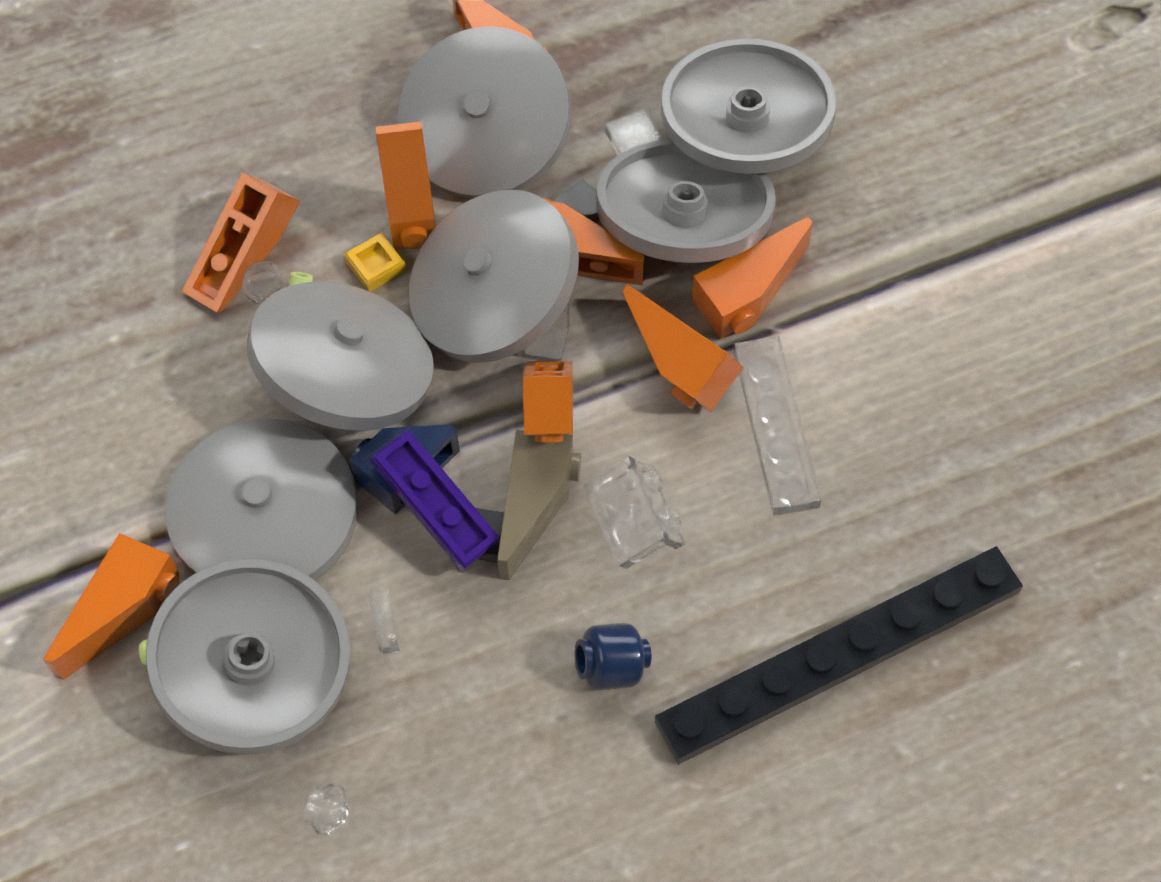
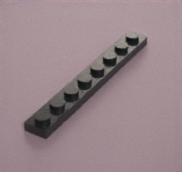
M995 546L655 715V724L679 765L1020 593L1023 585L999 548Z

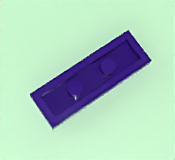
M409 429L371 457L370 463L461 572L465 571L500 542V537Z

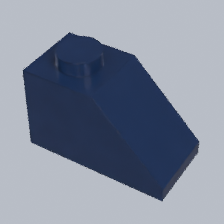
M452 425L382 428L372 439L367 438L363 440L354 450L349 461L355 482L396 515L405 506V503L370 463L371 457L409 429L440 467L443 468L460 451L457 429Z

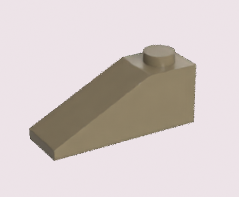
M516 430L497 560L499 577L502 580L511 579L568 499L570 481L579 482L581 453H573V435L563 434V441L540 443L535 442L534 435H524V430Z

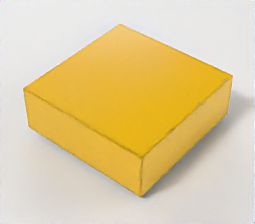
M382 232L344 253L346 264L369 292L406 272L405 262Z

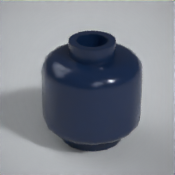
M629 623L591 626L585 631L583 638L577 640L574 651L575 666L579 677L586 679L589 685L596 690L629 688L637 685L643 676L644 668L650 667L652 659L648 640L646 638L641 639L637 629Z

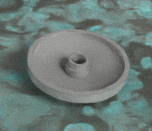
M477 27L448 36L431 47L419 59L411 70L401 93L398 124L422 122L430 182L452 195L473 199L499 190H523L539 180L551 168L559 157L569 134L572 115L571 98L566 80L557 63L535 40L506 28Z
M762 39L725 40L697 49L684 57L671 70L665 80L661 96L663 125L670 139L682 152L711 168L742 174L778 171L809 158L828 139L834 125L836 110L834 86L825 70L816 61L793 47Z
M671 139L632 147L613 158L599 176L596 209L601 223L606 230L625 246L644 255L661 260L701 263L733 257L750 249L762 240L772 225L776 196L773 184L766 173L742 174L711 168L686 155Z
M521 190L489 192L457 207L428 236L417 255L409 283V304L414 322L420 332L440 351L465 362L496 361L516 354L530 346L556 322L566 307L576 283L579 255L576 238L570 225L548 201L538 195Z
M323 281L305 282L280 289L265 299L259 306L253 317L247 338L248 360L256 378L264 389L290 411L312 422L332 428L357 431L375 430L403 421L420 406L433 376L434 365L431 349L426 338L410 317L384 298L347 284Z
M269 418L242 421L227 426L201 441L189 452L177 468L171 480L165 503L166 527L170 540L182 563L193 575L221 562L238 559H263L288 565L305 573L313 580H317L337 562L345 551L353 535L358 513V498L351 470L345 458L334 444L322 434L305 425L288 420Z
M238 559L221 562L207 567L183 581L171 592L159 608L152 622L146 647L147 672L151 690L161 711L179 731L197 743L211 749L234 754H257L278 750L299 741L314 731L328 717L339 701L347 680L350 661V643L347 627L341 611L328 592L305 573L288 565L263 559Z

